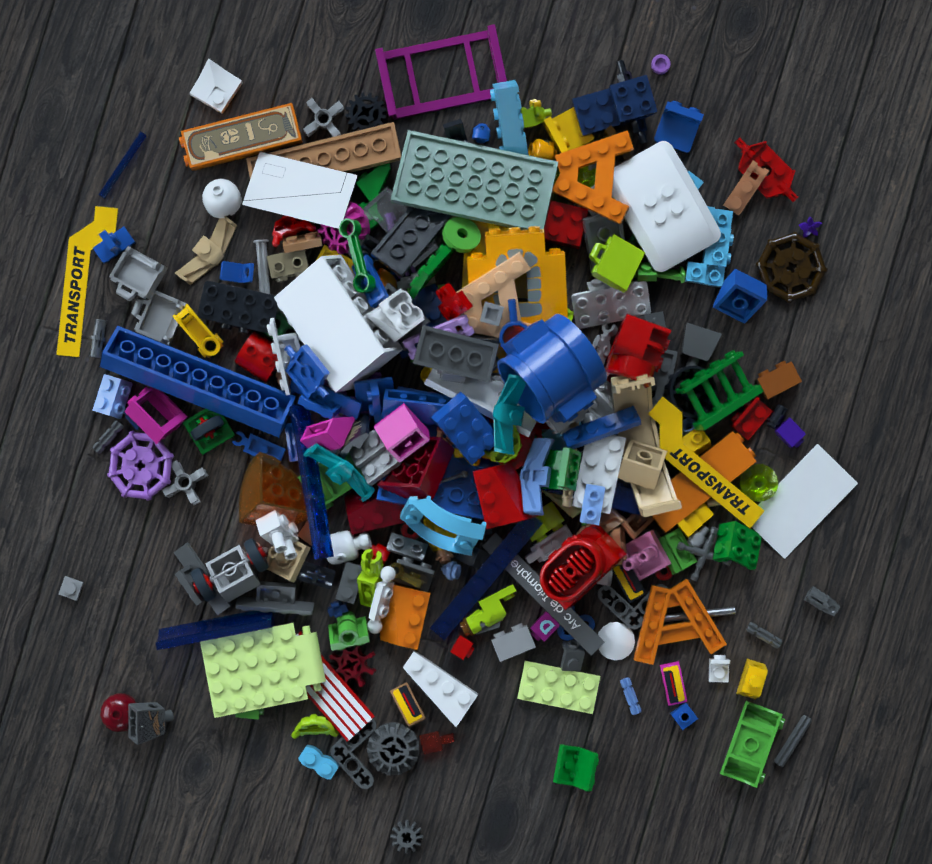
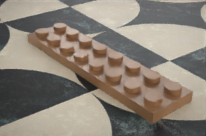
M394 122L267 153L346 173L400 161L402 156ZM258 156L246 159L250 179Z

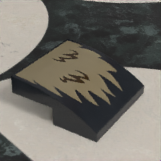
M368 413L360 415L354 421L344 446L337 449V456L345 459L352 446L361 448L369 436Z

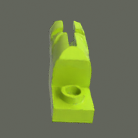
M367 549L363 552L361 560L362 571L357 578L360 604L367 607L372 605L377 583L383 580L380 576L383 568L382 554L378 551L376 553L377 557L373 560L372 549Z

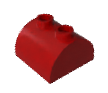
M254 331L240 349L235 363L267 384L276 371L275 361H278L277 354L272 352L271 343L274 342Z

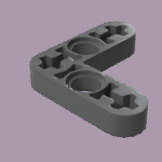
M656 584V585H655V586L667 588V586H665V585H663V584ZM605 585L598 589V599L625 625L631 629H638L642 626V616L637 619L639 622L637 625H630L631 620L629 618L631 616L636 617L639 614L635 612L637 608L642 614H645L642 610V604L648 601L650 591L633 608L610 586ZM603 589L605 591L609 589L611 591L609 595L613 599L615 595L618 597L611 606L608 605L611 602L608 598L602 599L603 594L601 591ZM617 602L625 604V610L622 613L615 611L614 607Z
M374 718L370 720L372 721V729L367 728L363 731L366 734L364 737L360 731L356 733L359 736L357 743L347 742L342 736L331 748V756L362 789H368L373 785L374 776L352 751L375 731L377 723ZM335 747H343V754L347 756L349 753L351 756L342 763L340 760L344 758L340 754L335 755ZM348 761H356L358 768L355 771L349 770L347 768ZM363 768L364 771H362L361 774L364 777L369 776L370 778L368 781L370 783L362 784V778L360 777V775L358 774L356 778L354 774L358 773L359 770Z

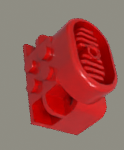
M626 314L618 328L605 367L607 381L611 383V378L616 376H624L635 381L637 376L648 374V377H653L654 373L658 372L664 359L661 355H664L669 346L670 340L667 338L671 330ZM645 383L643 385L644 388L649 387L648 383Z
M591 524L579 534L568 537L561 544V548L549 555L548 560L540 571L541 587L549 598L558 601L567 610L574 606L627 554L600 525Z

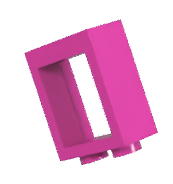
M145 387L138 397L134 395L127 402L129 406L124 411L156 444L179 428L187 418L164 392L152 387ZM148 400L169 422L161 427L140 405Z

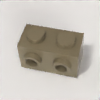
M305 249L267 256L271 278L273 281L277 280V283L288 281V277L295 276L297 278L309 267Z

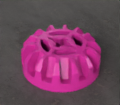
M349 201L344 219L349 218L360 222L361 233L358 238L359 241L361 239L364 240L366 235L370 234L369 219L359 205ZM352 222L347 227L348 235L353 231ZM320 224L318 233H322L324 238L322 243H327L330 251L335 250L338 254L348 253L349 245L347 238L341 236L339 229ZM327 227L331 228L333 239L329 236Z

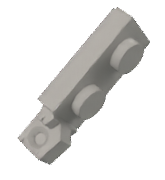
M563 525L540 542L533 544L534 546L530 547L532 552L524 556L526 562L530 564L535 560L539 563L546 561L551 553L561 548V544L568 537L573 536L567 525Z

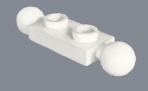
M390 566L382 568L380 576L383 580L376 585L368 617L371 620L367 624L369 632L377 634L382 630L383 625L380 620L386 617L389 611L388 606L393 595L394 586L392 580L396 576L394 568Z

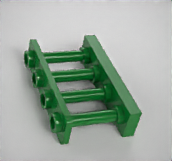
M735 350L726 353L724 359L712 362L710 368L697 372L693 379L680 383L681 387L675 390L677 394L686 393L698 415V420L692 423L695 430L705 431L764 392L761 385L749 384L738 362V359L744 356L742 351L735 352ZM730 364L742 385V391L738 394L734 393L723 371ZM715 374L728 396L727 401L724 403L719 402L708 381V378ZM699 384H702L713 405V410L709 413H705L693 390Z

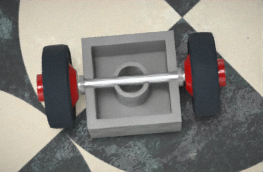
M253 538L244 542L247 554L238 545L205 563L211 575L210 577L200 567L191 572L194 588L207 602L216 597L213 588L214 583L219 594L227 603L261 584L252 564L259 572L268 569L269 565L265 558L267 555L262 546L259 547Z

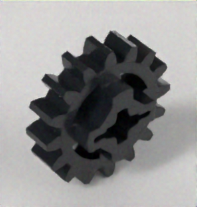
M362 92L360 98L354 95L355 101H348L351 107H346V111L350 113L345 116L346 119H351L348 125L354 124V131L358 128L363 130L383 125L381 120H386V116L382 113L387 111L386 108H381L384 102H378L379 96L372 98V93L369 92L368 96H365L364 92ZM364 101L372 102V104H364ZM357 106L358 112L353 116L354 109ZM366 110L370 116L366 117L362 111ZM377 111H379L378 118L375 121L374 114L377 113ZM365 122L368 123V125H361L359 123Z

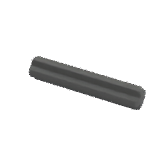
M806 715L801 717L775 758L774 762L777 765L784 767L810 726L811 718Z

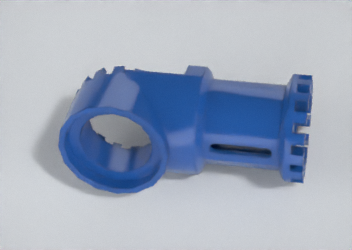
M481 123L473 128V140L480 144L489 141L490 129L486 124Z

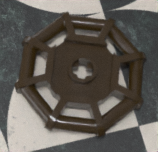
M792 232L776 239H769L759 261L756 262L762 283L767 285V291L785 300L786 303H791V301L810 295L814 296L828 269L825 267L819 249L820 245L798 235L797 232ZM791 242V246L788 249L780 251L777 247ZM796 242L810 250L805 253L795 248ZM773 250L776 256L772 264L766 263ZM812 252H813V255H814V258H815L817 267H812V266H811V263H810V260H809V257H808V256H809ZM789 262L796 265L794 273L786 269L789 266ZM766 268H771L774 280L771 283ZM817 272L811 285H809L807 279L810 273ZM775 283L785 285L787 293L773 285ZM803 285L806 288L792 293V287Z

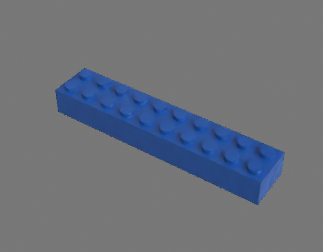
M120 326L116 327L101 356L100 367L278 438L293 410L296 398L292 394L286 396L284 391Z

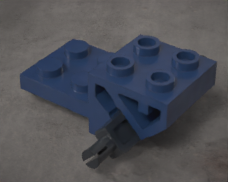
M624 60L616 62L619 69V74H617L619 83L610 85L608 89L572 99L582 137L604 131L611 125L613 128H619L631 124L633 132L638 134L640 145L648 143L645 134L647 130L645 118L658 112L647 75L633 79L631 72L626 69Z

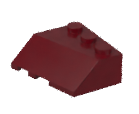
M430 437L427 443L401 461L402 464L391 471L384 481L380 480L377 486L404 498L418 496L417 498L426 499L427 496H431V500H433L455 449L442 437Z
M380 480L372 485L375 491L364 502L361 501V497L356 491L344 497L351 534L405 523L400 519V513L405 505L376 500L379 489L377 484Z

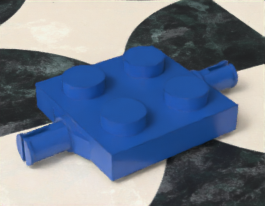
M307 344L301 346L297 353L291 345L286 346L284 351L290 357V363L285 370L307 399L313 398L317 392L323 399H326L330 395L323 387L324 381L330 374L327 368Z

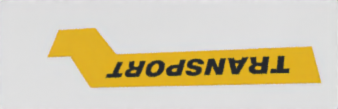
M95 206L94 221L69 237L56 355L79 357L90 252L93 247L103 241L99 236L102 231L106 230L108 233L116 232L118 208Z
M662 396L648 415L660 424V449L667 451L665 459L747 527L751 528L763 514L764 510L682 443V412Z

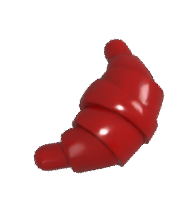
M284 215L275 222L272 233V245L278 247L283 238L296 236L302 230L314 232L316 226L309 221Z

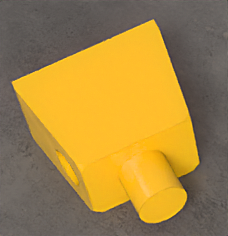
M746 659L736 694L752 699L759 698L768 673L766 664Z

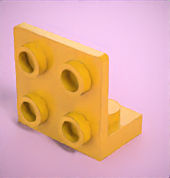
M574 107L554 118L550 116L543 121V125L559 154L581 147L594 140L592 134L582 137Z

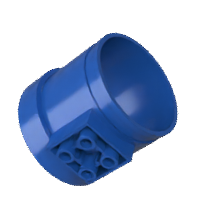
M555 314L545 322L543 319L534 322L502 345L507 356L497 362V368L504 384L509 374L518 375L526 382L518 404L525 407L524 411L530 417L542 424L547 422L550 417L553 418L555 423L572 421L578 416L577 412L583 409L586 410L594 404L593 400L597 396L593 391L607 381L605 367L593 345L573 322L561 314Z

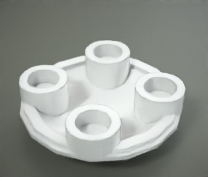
M610 622L603 626L598 633V636L605 642L599 648V651L608 659L622 660L629 656L634 648V634L623 623Z

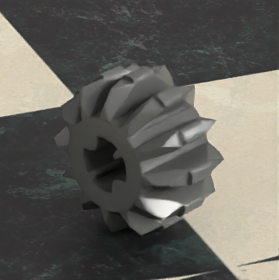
M409 820L405 821V826L399 821V828H392L397 833L390 835V838L397 839L392 842V845L396 846L399 844L397 849L399 852L402 850V847H405V853H408L409 847L415 852L416 847L414 844L421 846V842L417 839H423V835L417 833L422 828L414 829L416 826L415 821L411 826H409ZM408 832L410 833L411 840L407 839V841H405L403 839V833H405L406 835V833Z

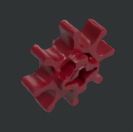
M356 646L355 650H351L348 647L343 649L342 656H338L335 653L329 656L330 659L338 662L339 666L335 671L344 675L347 685L350 684L351 678H355L359 686L362 687L366 684L362 677L363 672H368L371 675L376 673V669L370 668L367 665L368 658L374 657L375 653L371 652L368 655H364L361 652V646ZM359 661L354 666L347 667L351 662Z

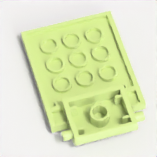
M294 623L200 641L214 718L307 700V685L313 684L314 692L321 691V683L326 682L317 632L311 633L310 626H303V635L296 636Z

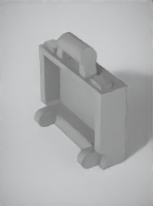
M128 246L109 277L111 278L110 280L118 284L116 294L122 298L131 301L138 294V296L150 300L168 268ZM124 286L130 288L132 292L129 293L124 290Z
M156 290L150 300L137 299L131 312L140 320L134 328L135 332L171 346L179 327L173 315L181 312L187 303ZM143 304H146L143 314L140 316V310Z

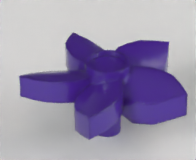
M809 217L807 223L799 224V227L803 230V237H808L811 233L818 236L816 228L820 227L822 222H814L813 218Z

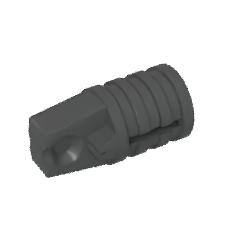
M814 586L809 589L804 598V601L832 616H835L840 609V605Z

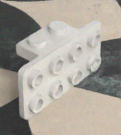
M594 279L591 282H587L588 291L575 293L571 296L575 324L579 329L622 321L626 314L639 316L651 313L646 281L631 282L627 291L623 293L598 279Z

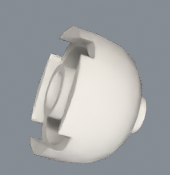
M216 179L210 182L202 194L206 210L216 218H225L224 216L229 214L232 216L238 211L242 203L241 194L237 186L226 179Z

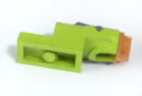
M513 584L479 601L482 609H477L473 614L460 622L466 637L500 627L501 620L507 614L500 600L504 599V601L515 597L514 592L517 590Z

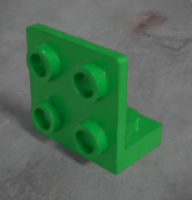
M563 447V451L550 450L544 466L551 468L549 487L541 488L576 491L581 452Z

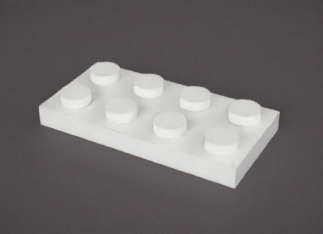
M612 435L584 445L572 506L582 508L586 484L604 486L605 493L601 513L610 514L626 441L625 437Z

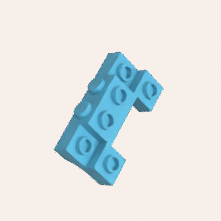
M707 206L720 229L721 237L716 243L703 250L702 263L687 262L685 282L721 288L725 267L727 264H730L731 253H728L729 246H732L734 234H731L733 211Z

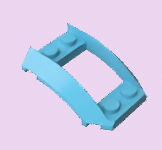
M418 496L409 497L400 513L401 520L420 537L434 546L450 552L472 556L473 548L478 540H483L486 522H482L481 525L471 523V519L452 514L436 505L431 500V496H427L426 499L417 498ZM424 515L437 526L457 536L451 538L439 534L422 524L420 520Z

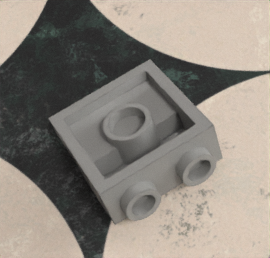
M376 430L369 432L368 438L360 449L352 446L353 449L349 451L356 467L361 469L367 483L371 486L402 464L386 449Z

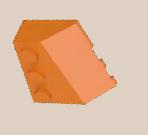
M394 584L393 595L388 606V614L380 620L383 625L380 631V640L418 650L431 592Z

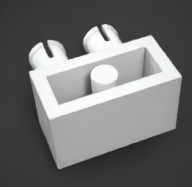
M276 510L256 520L260 536L275 547V552H284L286 560H292L297 557L293 543L298 541L299 538L297 535L298 528L294 522H290L284 514L281 515Z

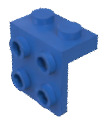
M677 101L667 102L654 141L656 143L667 141L674 149L688 153L691 150L704 114L694 107L689 109L682 107V104Z

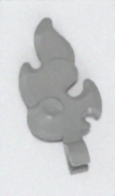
M604 323L602 325L603 334L601 336L597 335L592 344L594 348H597L596 352L601 358L603 365L610 353L611 345L609 340L618 332L615 324L609 329L607 323Z

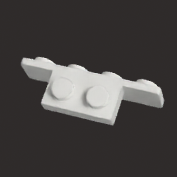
M270 318L267 330L269 336H273L274 343H271L272 352L277 354L278 358L275 364L277 372H281L282 379H280L281 390H285L286 396H288L291 390L285 370L290 363V357L284 349L286 346L291 345L297 353L301 346L296 332L278 336L275 319Z

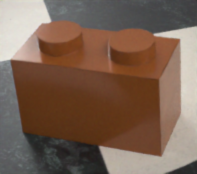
M784 360L775 365V370L769 372L767 369L758 374L759 378L755 381L757 385H761L764 391L762 395L765 400L802 382L792 361L786 363Z

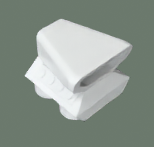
M401 288L366 315L372 323L394 342L401 339L425 320L422 310L412 304L411 296L406 291L401 290Z

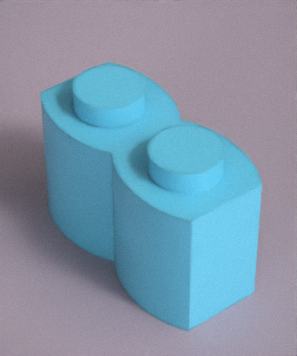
M306 745L298 758L301 764L307 768L315 769L317 774L325 779H331L339 767V764L333 757L323 755L320 749L313 745Z

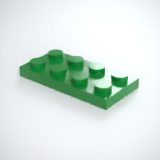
M461 232L457 233L462 238L465 236ZM442 244L435 252L437 255H432L426 262L427 266L423 265L417 272L419 277L416 276L409 285L412 288L408 294L413 299L451 258L456 249L453 247L451 249L447 244L445 246Z

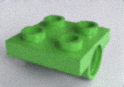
M348 611L344 612L343 616L337 618V623L328 625L332 651L343 650L355 645L361 646L370 642L366 616L356 618L353 612Z

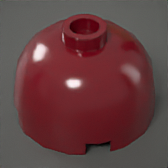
M117 693L108 697L101 707L100 717L102 723L114 732L127 731L128 704L136 703L135 699L125 693Z

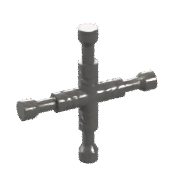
M711 527L710 536L706 539L703 549L694 546L689 547L682 542L678 543V550H686L691 554L699 556L695 572L691 575L690 579L698 581L699 572L703 569L706 559L715 561L713 560L714 553L710 552L713 545L714 536L718 533V528ZM732 560L722 561V562H723L725 565L730 566L731 563H732Z

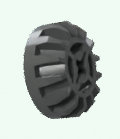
M398 722L385 723L379 726L370 736L367 747L369 761L379 772L389 776L401 775L410 770L416 763L420 749L419 741L414 731L408 726ZM394 737L393 740H390L387 743H382L386 738ZM397 737L405 743L406 747H403L401 743L396 740ZM392 745H396V749H399V751H395L392 754L388 747L391 748ZM380 751L385 752V755L390 758L389 763L383 760ZM400 755L405 756L402 761L392 764L393 759L398 758Z

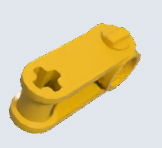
M188 304L177 315H173L177 323L199 347L197 350L204 358L216 355L220 348L223 347L222 343L224 341L217 333L214 335ZM207 341H214L216 343L214 350H207L205 348Z

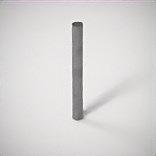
M735 607L707 610L710 617L736 614ZM684 612L666 614L664 622L689 619Z

